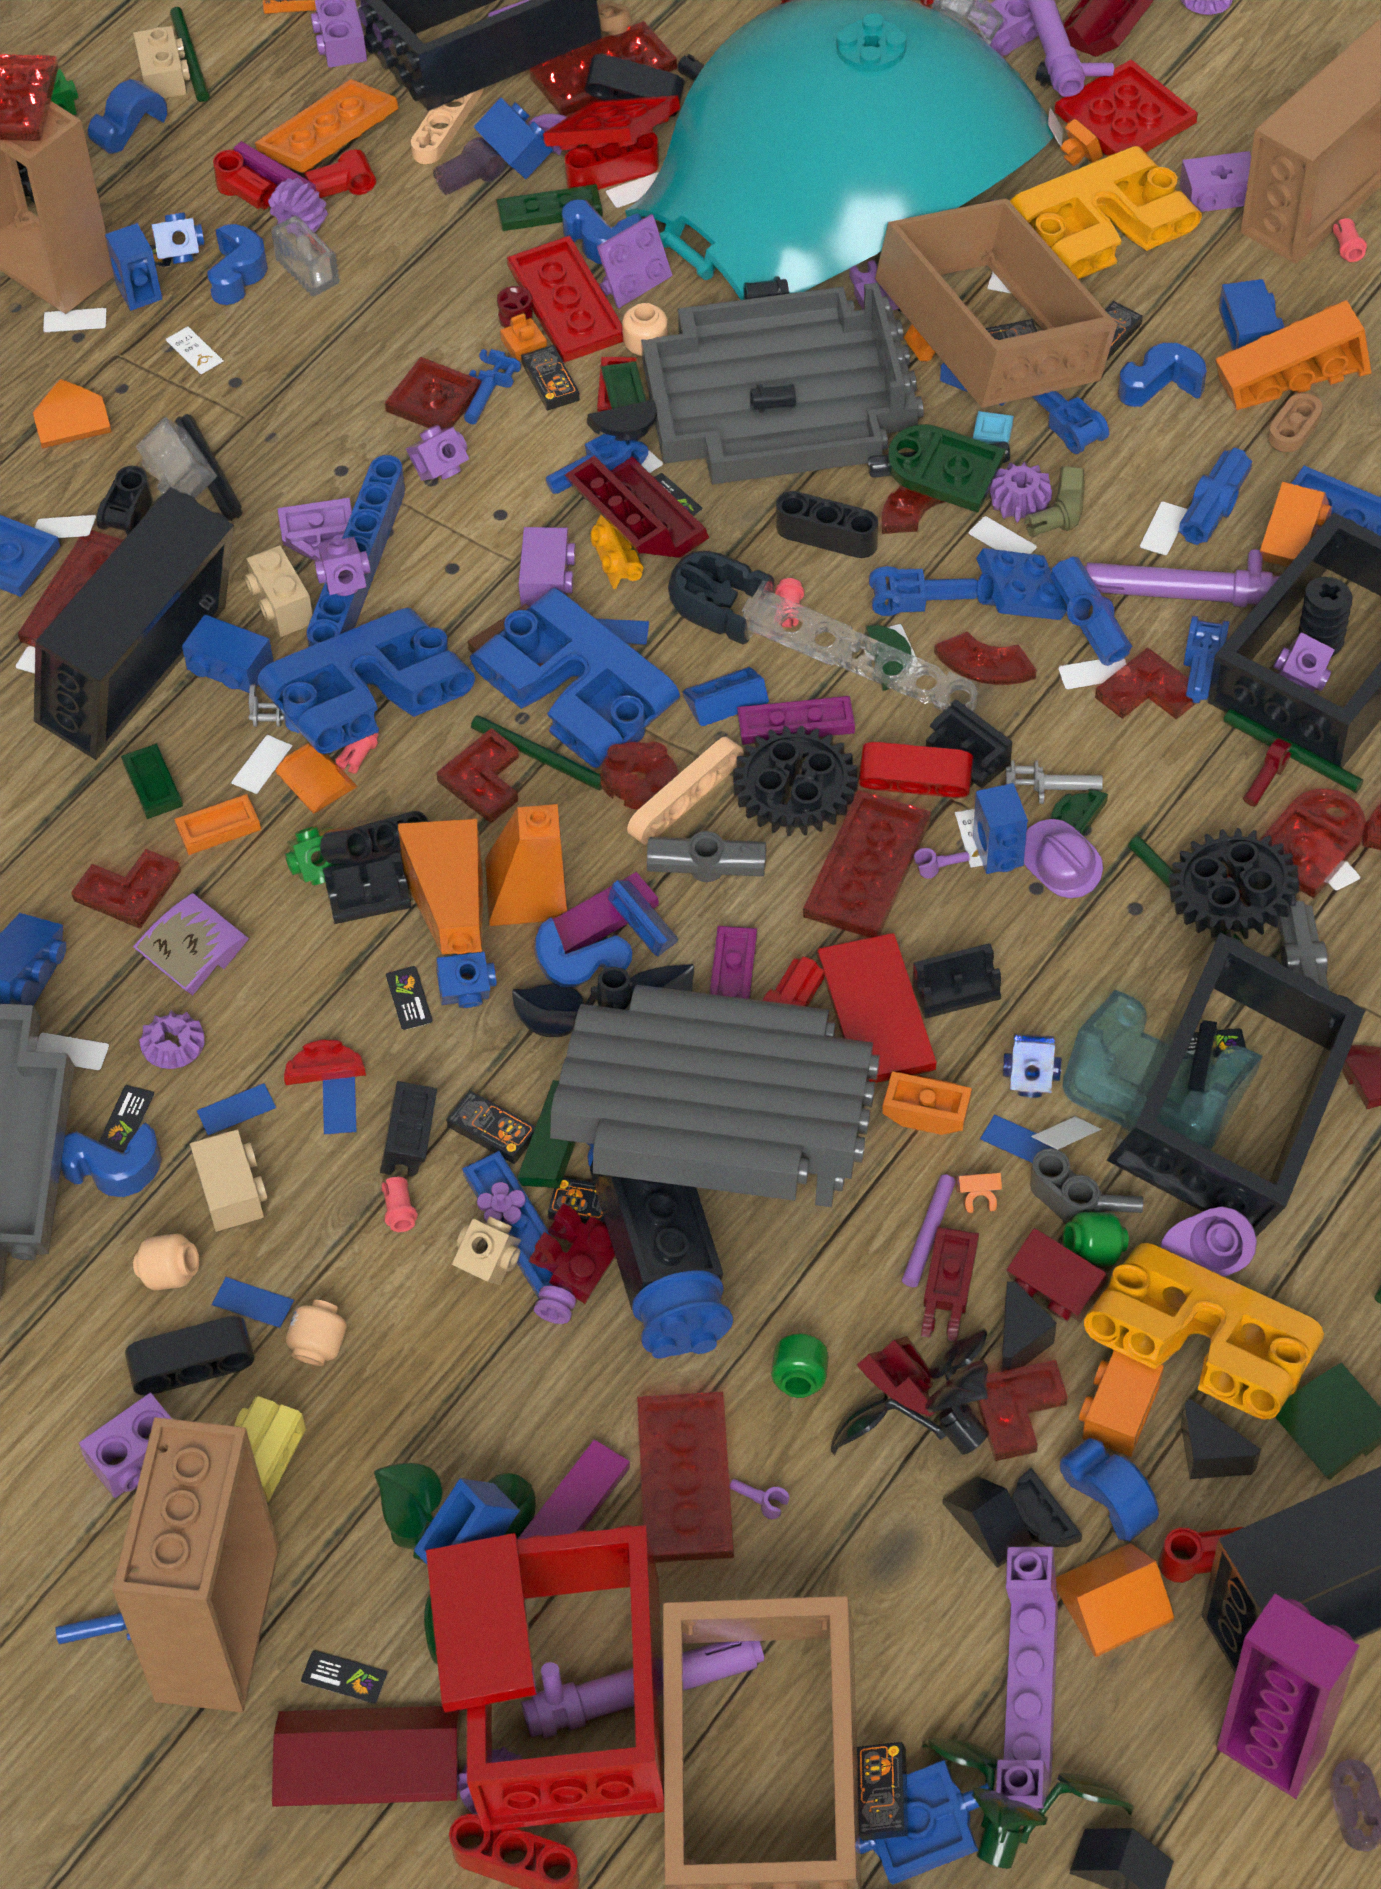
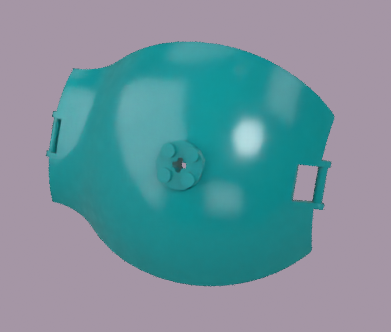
M793 0L777 5L757 15L735 31L712 55L700 71L686 96L659 174L646 193L635 204L626 209L625 213L627 217L636 213L644 217L652 214L655 220L666 224L665 230L659 234L663 247H670L695 267L697 275L703 280L712 278L717 267L740 300H744L743 285L745 282L773 280L775 276L787 280L789 294L805 292L881 252L888 222L960 207L1030 160L1052 140L1054 134L1048 125V116L1045 110L1020 77V74L989 44L949 16L910 0ZM685 224H688L712 244V246L706 249L705 258L680 238Z

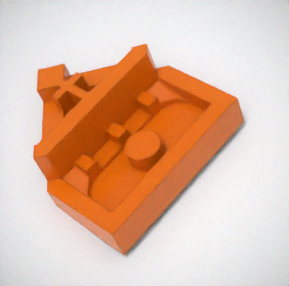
M62 379L54 385L33 412L42 449L112 432L103 397Z

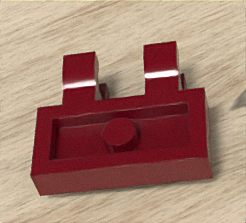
M563 1203L556 1213L555 1220L550 1226L548 1233L572 1243V1246L565 1253L562 1251L559 1242L544 1232L536 1243L535 1251L531 1255L529 1262L551 1271L553 1275L550 1279V1284L569 1291L577 1300L586 1304L616 1256L606 1224L592 1216L584 1224L581 1222L578 1213Z

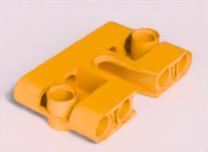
M1139 146L1128 148L1025 190L1014 196L1010 201L1078 280L1117 264L1115 252L1117 246L1121 245L1122 240L1111 221L1127 238L1148 251L1188 234L1197 227L1202 219L1200 210L1183 192L1175 190L1177 185L1176 174L1168 168L1158 167Z
M1150 1243L1137 1245L1124 1264L1114 1268L1108 1287L1084 1319L1085 1330L1092 1339L1153 1369L1159 1367L1174 1353L1179 1351L1191 1334H1201L1210 1338L1209 1351L1203 1361L1197 1390L1263 1420L1272 1419L1277 1416L1289 1395L1296 1391L1303 1372L1324 1340L1323 1329L1313 1318Z

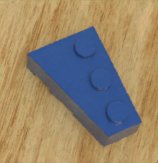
M19 913L0 933V1004L35 1005L57 965L62 962L65 956L66 942L63 941L62 924Z

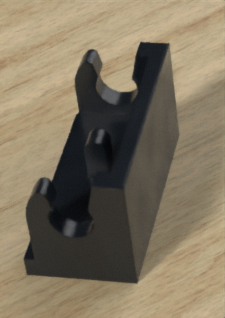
M957 699L930 724V728L935 732L926 739V746L958 749L972 754L971 781L981 789L1004 771L1006 767L1011 765L1012 741Z
M400 852L365 862L323 868L334 924L411 908Z
M990 943L914 962L912 987L925 1019L1001 999V973L999 968L994 969V952Z
M397 1081L391 1104L380 1173L391 1175L396 1165L408 1166V1176L410 1177L418 1173L420 1162H425L437 1088Z

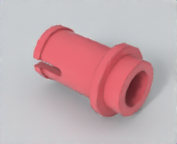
M1344 218L1339 220L1342 232L1335 223L1333 233L1340 244V256L1349 262H1357L1366 253V242L1363 238L1359 237L1352 219Z
M786 578L781 580L780 584L775 588V595L778 598L775 623L780 627L792 628V625L797 626L799 623L800 600L804 597V589L800 581Z
M378 733L345 746L340 756L336 759L337 765L345 770L349 764L351 766L348 772L356 774L369 750L375 749L378 745Z
M403 1177L388 1178L386 1183L383 1182L381 1185L387 1208L384 1216L385 1223L390 1226L392 1231H408L414 1227L418 1216L416 1209L411 1205L408 1181Z

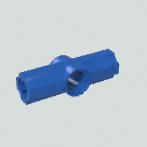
M1234 447L1229 451H1223L1209 476L1204 474L1199 480L1193 495L1192 504L1179 524L1178 532L1185 537L1187 542L1195 545L1208 542L1222 517L1227 518L1231 514L1238 498L1239 489L1252 467V460L1246 456L1245 451Z
M1072 556L1056 564L1049 576L1067 604L1069 620L1073 624L1080 626L1103 665L1109 666L1122 661L1130 654L1132 645L1114 617L1113 603L1100 594L1078 557ZM1092 605L1093 611L1091 616L1089 617V609Z

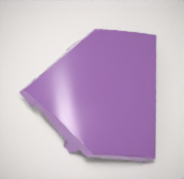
M350 498L277 508L283 545L315 561L321 560L318 544L342 539L352 513Z

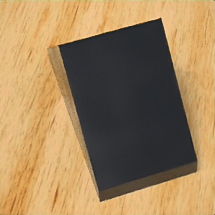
M1007 1281L1001 1367V1377L1010 1378L1054 1344L1057 1322L1016 1282Z
M1189 1398L1184 1404L1181 1429L1190 1479L1252 1475L1257 1469L1261 1449Z
M976 1476L943 1499V1505L997 1568L1007 1562L1008 1547H1028L1032 1544V1538L1007 1488Z
M1085 1828L1070 1869V1874L1109 1889H1165L1174 1861L1133 1828Z

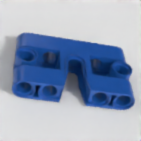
M556 588L550 589L528 607L527 611L517 610L510 613L505 618V630L499 635H494L470 655L471 663L478 674L520 709L553 692L570 677H579L565 689L547 714L553 722L549 732L594 768H599L623 746L641 741L645 736L646 727L680 698L677 686L667 675Z
M403 608L271 662L261 670L257 682L259 687L284 714L286 727L293 732L301 733L318 753L327 754L379 732L374 717V712L378 708L367 684L375 685L387 699L415 717L468 693L474 685L475 675L454 652L448 650L447 635L444 631L435 627H429L412 608Z

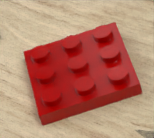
M1132 59L1116 67L1112 76H1101L1085 85L1078 94L1064 97L1055 102L1054 112L1068 124L1074 118L1097 137L1102 152L1108 157L1134 146L1141 147L1146 153L1196 124L1198 113Z
M678 95L592 101L544 132L545 146H559L560 150H569L581 144H588V148H599L608 143L616 142L618 147L633 145L637 142L638 137L653 132L654 126L669 121V116L681 109Z

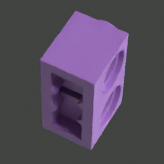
M315 0L316 13L311 14L314 34L320 33V35H316L319 55H326L328 68L367 61L364 35L355 0Z
M995 0L966 17V28L974 32L1001 56L1009 54L1014 49L1039 36L1026 0Z
M151 1393L79 1442L85 1462L114 1498L123 1492L132 1491L138 1486L149 1441L145 1437L151 1433L154 1417L172 1419ZM125 1457V1460L120 1464L109 1465L113 1459Z

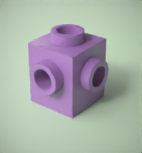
M435 425L419 434L422 440L406 448L422 481L435 479L438 476H441L442 480L447 479L460 472L461 468L459 465L469 460L466 453V441L458 431H455L454 427L441 429L439 425Z
M354 537L335 539L327 543L318 544L321 560L314 562L319 584L326 582L330 595L347 596L356 593L358 589L366 588L364 574L371 573L366 551L359 552Z
M1300 633L1289 649L1282 648L1273 667L1278 669L1277 674L1311 692L1315 689L1321 691L1331 674V671L1326 669L1335 649Z

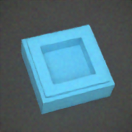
M978 411L973 439L985 443L1006 441L1009 444L1014 416Z

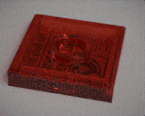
M420 357L386 400L385 411L426 428H431L435 425H439L441 429L453 427L469 407L481 384V380Z

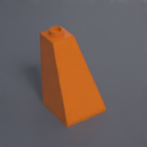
M558 804L517 807L485 858L490 926L545 922L550 917L554 919L567 912Z
M477 819L399 823L398 832L407 885L441 954L482 952L483 867Z

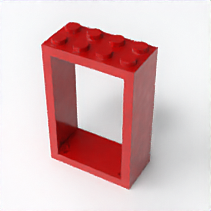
M624 1525L615 1529L598 1531L579 1530L571 1534L553 1536L534 1535L526 1539H517L525 1599L630 1587L636 1747L492 1763V1704L467 1708V1785L482 1830L491 1831L664 1812V1697L659 1578L646 1525Z

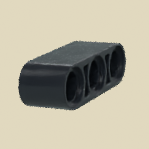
M596 54L591 59L585 91L589 95L602 100L678 95L680 103L685 81L679 75L611 55ZM676 111L669 117L676 116L678 114V111Z
M797 491L785 492L777 498L776 529L781 537L856 558L870 557L876 552L878 547V518L873 512Z
M420 811L381 815L327 831L321 839L320 851L326 862L332 865L365 862L401 851L398 832L399 823L429 821L424 813Z
M238 1316L223 1317L142 1339L132 1343L125 1350L133 1391L138 1395L145 1396L149 1393L154 1395L239 1372L251 1366L255 1359L246 1322Z

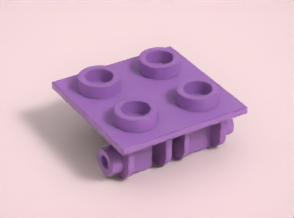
M652 214L597 246L606 273L603 282L600 283V288L606 296L609 294L613 295L617 308L622 307L672 276Z

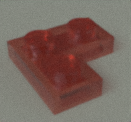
M1148 647L1099 685L1095 692V698L1122 719L1148 698L1176 720L1197 704L1192 702V698L1186 696L1188 677Z
M491 728L436 772L437 781L491 824L518 802L517 791L497 776L519 758L518 748Z
M145 849L126 877L91 864L71 893L75 902L141 929L178 877L181 869L179 862Z
M1056 1360L987 1374L986 1387L988 1399L977 1400L984 1427L988 1431L987 1437L994 1460L999 1461L1036 1453L1038 1443L1028 1413L1067 1405L1068 1396Z

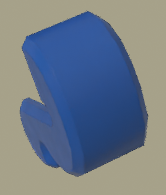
M130 79L122 82L110 92L103 117L99 114L92 117L88 126V137L109 154L118 153L123 150L145 113L163 123L165 122L167 103L161 95L141 81Z
M587 200L569 201L562 209L564 236L570 235L573 242L582 239L584 254L588 259L597 264H602L597 249L598 245L642 220L640 214L636 213L619 221L614 227L610 228Z
M236 224L224 225L216 229L219 250L226 257L207 271L209 282L212 284V299L216 303L223 305L234 304L244 298V286L255 284L264 277L268 270L263 239L254 230Z
M1160 343L1152 346L1145 353L1143 366H1137L1135 362L1131 361L1122 367L1118 397L1125 405L1142 407L1168 383L1174 381L1179 388L1196 399L1200 398L1204 392L1207 369L1205 361L1193 349L1179 343Z
M552 917L541 924L534 940V954L538 966L549 981L560 987H578L588 982L598 967L603 969L619 967L626 970L632 961L631 946L617 935L565 954Z
M143 1123L128 1143L127 1149L123 1154L77 1131L65 1135L61 1161L62 1174L68 1181L74 1184H81L84 1176L91 1175L98 1190L108 1196L126 1197L138 1193L154 1179L160 1168L162 1159L155 1131L147 1123Z
M1088 1438L1060 1459V1471L1067 1483L1072 1488L1107 1507L1110 1512L1109 1519L1118 1539L1131 1541L1157 1521L1159 1516L1158 1502L1147 1479L1136 1465L1127 1458L1116 1454L1110 1456L1106 1452L1103 1442Z

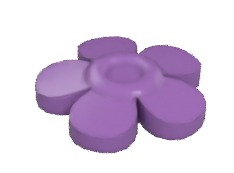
M499 1182L492 1186V1195L483 1193L478 1197L477 1205L480 1210L485 1211V1222H487L489 1216L500 1221L504 1217V1221L508 1224H515L521 1219V1211L518 1208L525 1204V1195L522 1191L514 1190L509 1193L508 1185Z

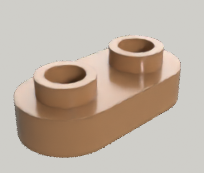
M615 2L598 4L601 31H608L609 35H617L628 30L627 25L633 21L629 7Z
M1299 393L1291 396L1270 425L1268 439L1271 446L1282 452H1294L1300 449L1321 420L1322 402L1316 396L1308 393Z

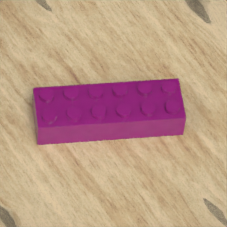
M1274 1594L1244 1639L1217 1750L1297 1799L1325 1755L1360 1645L1353 1642L1352 1637L1342 1628L1335 1625L1327 1626L1311 1616L1308 1609L1301 1603L1292 1599L1285 1600L1279 1595Z

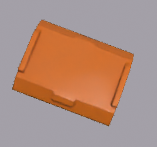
M306 744L286 756L275 770L277 775L313 814L358 787L328 754L318 753L311 744Z

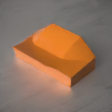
M892 1071L883 1102L882 1114L902 1127L940 1135L963 1131L972 1088L961 1086L957 1083Z

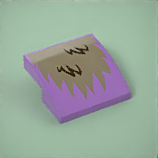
M192 893L155 922L133 947L193 996L216 966L219 965L225 969L249 938Z

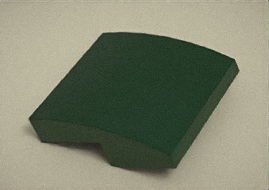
M1343 1363L1319 1375L1288 1397L1275 1417L1329 1481L1363 1453L1367 1456L1381 1444V1407Z

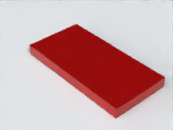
M570 235L507 257L508 268L518 285L530 292L532 298L531 308L551 343L555 346L563 363L624 342L622 323Z
M890 933L817 949V958L821 969L824 970V980L842 1038L873 1042L872 1054L880 1055L877 1080L869 1079V1081L875 1083L888 1081L892 1071L916 1075L936 1070L937 1062L895 934Z
M515 1533L426 1550L440 1693L444 1712L537 1695L519 1549Z

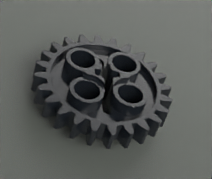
M784 726L783 735L780 736L771 729L769 730V740L766 741L756 736L755 747L745 745L744 756L737 757V768L733 769L734 795L738 796V807H746L747 818L757 816L758 827H762L768 822L772 823V833L777 832L783 826L786 827L787 836L792 835L794 828H800L805 836L808 833V826L812 825L816 830L822 832L823 821L835 825L836 813L846 816L847 805L854 804L855 792L858 790L857 765H853L852 753L844 754L845 744L843 742L833 746V735L831 734L820 739L819 729L817 728L810 735H806L803 726H799L796 734H791L790 729ZM803 757H806L802 763V774H799L800 763ZM789 786H791V787H792L791 797H790V799H789V802L784 805V803L786 802V799L788 800V797H789Z
M1237 828L1234 836L1228 837L1227 833L1222 829L1219 833V839L1216 840L1209 834H1205L1204 845L1192 841L1191 853L1181 851L1180 862H1173L1172 864L1173 874L1169 875L1171 902L1175 904V913L1183 914L1184 924L1186 925L1195 922L1197 933L1204 931L1207 927L1210 928L1211 938H1215L1220 931H1225L1228 937H1233L1235 932H1240L1244 939H1248L1249 930L1255 929L1259 934L1263 935L1265 923L1277 927L1278 915L1288 918L1289 906H1296L1297 903L1296 893H1299L1298 866L1293 865L1292 853L1284 854V844L1282 843L1272 846L1270 835L1264 837L1261 841L1257 840L1256 830H1253L1248 837H1242L1241 829ZM1226 867L1228 868V874H1229V877H1228V878H1227ZM1239 890H1241L1242 900H1243L1244 904L1242 903V901H1241V899H1240Z

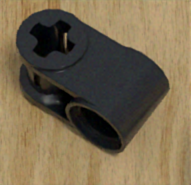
M131 465L117 472L108 493L101 501L97 511L96 521L99 529L107 530L111 527L123 530L129 535L147 514L152 505L153 497L147 474L143 468Z

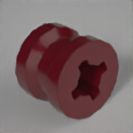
M510 286L501 290L497 295L498 319L504 328L511 326L510 319L523 313L526 320L529 318L533 319V311L531 309L532 298L527 289L520 286Z

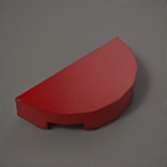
M321 1039L305 1044L302 1047L303 1050L295 1055L292 1061L287 1062L284 1081L285 1085L366 1076L361 1056L358 1053L343 1046L341 1041Z

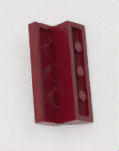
M1079 0L1063 20L1071 47L1095 57L1119 47L1154 0Z
M594 455L565 474L566 480L638 553L680 558L709 539L706 528L633 456L610 471Z
M443 1706L278 1711L273 1738L272 1807L457 1801L460 1774L458 1753L461 1723L460 1710L444 1712Z

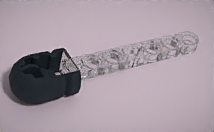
M712 551L693 552L683 557L672 571L668 585L670 601L682 617L696 625L717 634L726 632L729 639L740 644H746L753 633L759 634L832 666L835 664L881 685L884 683L886 687L923 703H934V707L942 711L951 706L950 695L954 691L965 690L971 695V699L964 705L971 711L976 709L978 703L977 688L970 680L950 671L946 676L936 665L856 632L849 625L774 594V578L770 574L760 570L752 572L748 565ZM732 588L744 591L745 594L753 597L748 598L742 608V613H744L742 616L730 610L738 596V592ZM788 618H797L803 623L802 627L796 632H787L781 626ZM822 632H830L836 637V640L832 645L823 647L816 644L815 638ZM860 648L865 649L866 656L860 655L858 659H853L852 651L858 652ZM871 659L876 661L874 668H872ZM888 661H898L902 664L903 670L897 675L890 676L882 671V667ZM929 675L936 679L937 684L930 690H922L917 687L916 681L921 676Z

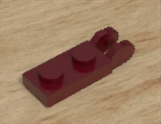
M937 1227L924 1295L923 1307H925L921 1336L931 1338L935 1329L936 1309L952 1311L951 1319L947 1325V1341L956 1342L958 1340L962 1313H966L979 1233Z

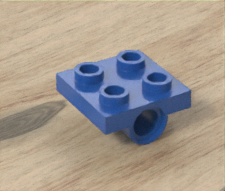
M983 548L976 557L982 571L976 587L977 598L981 604L996 606L998 613L1054 620H1061L1067 612L1064 600L1049 576L1052 572L1045 556Z

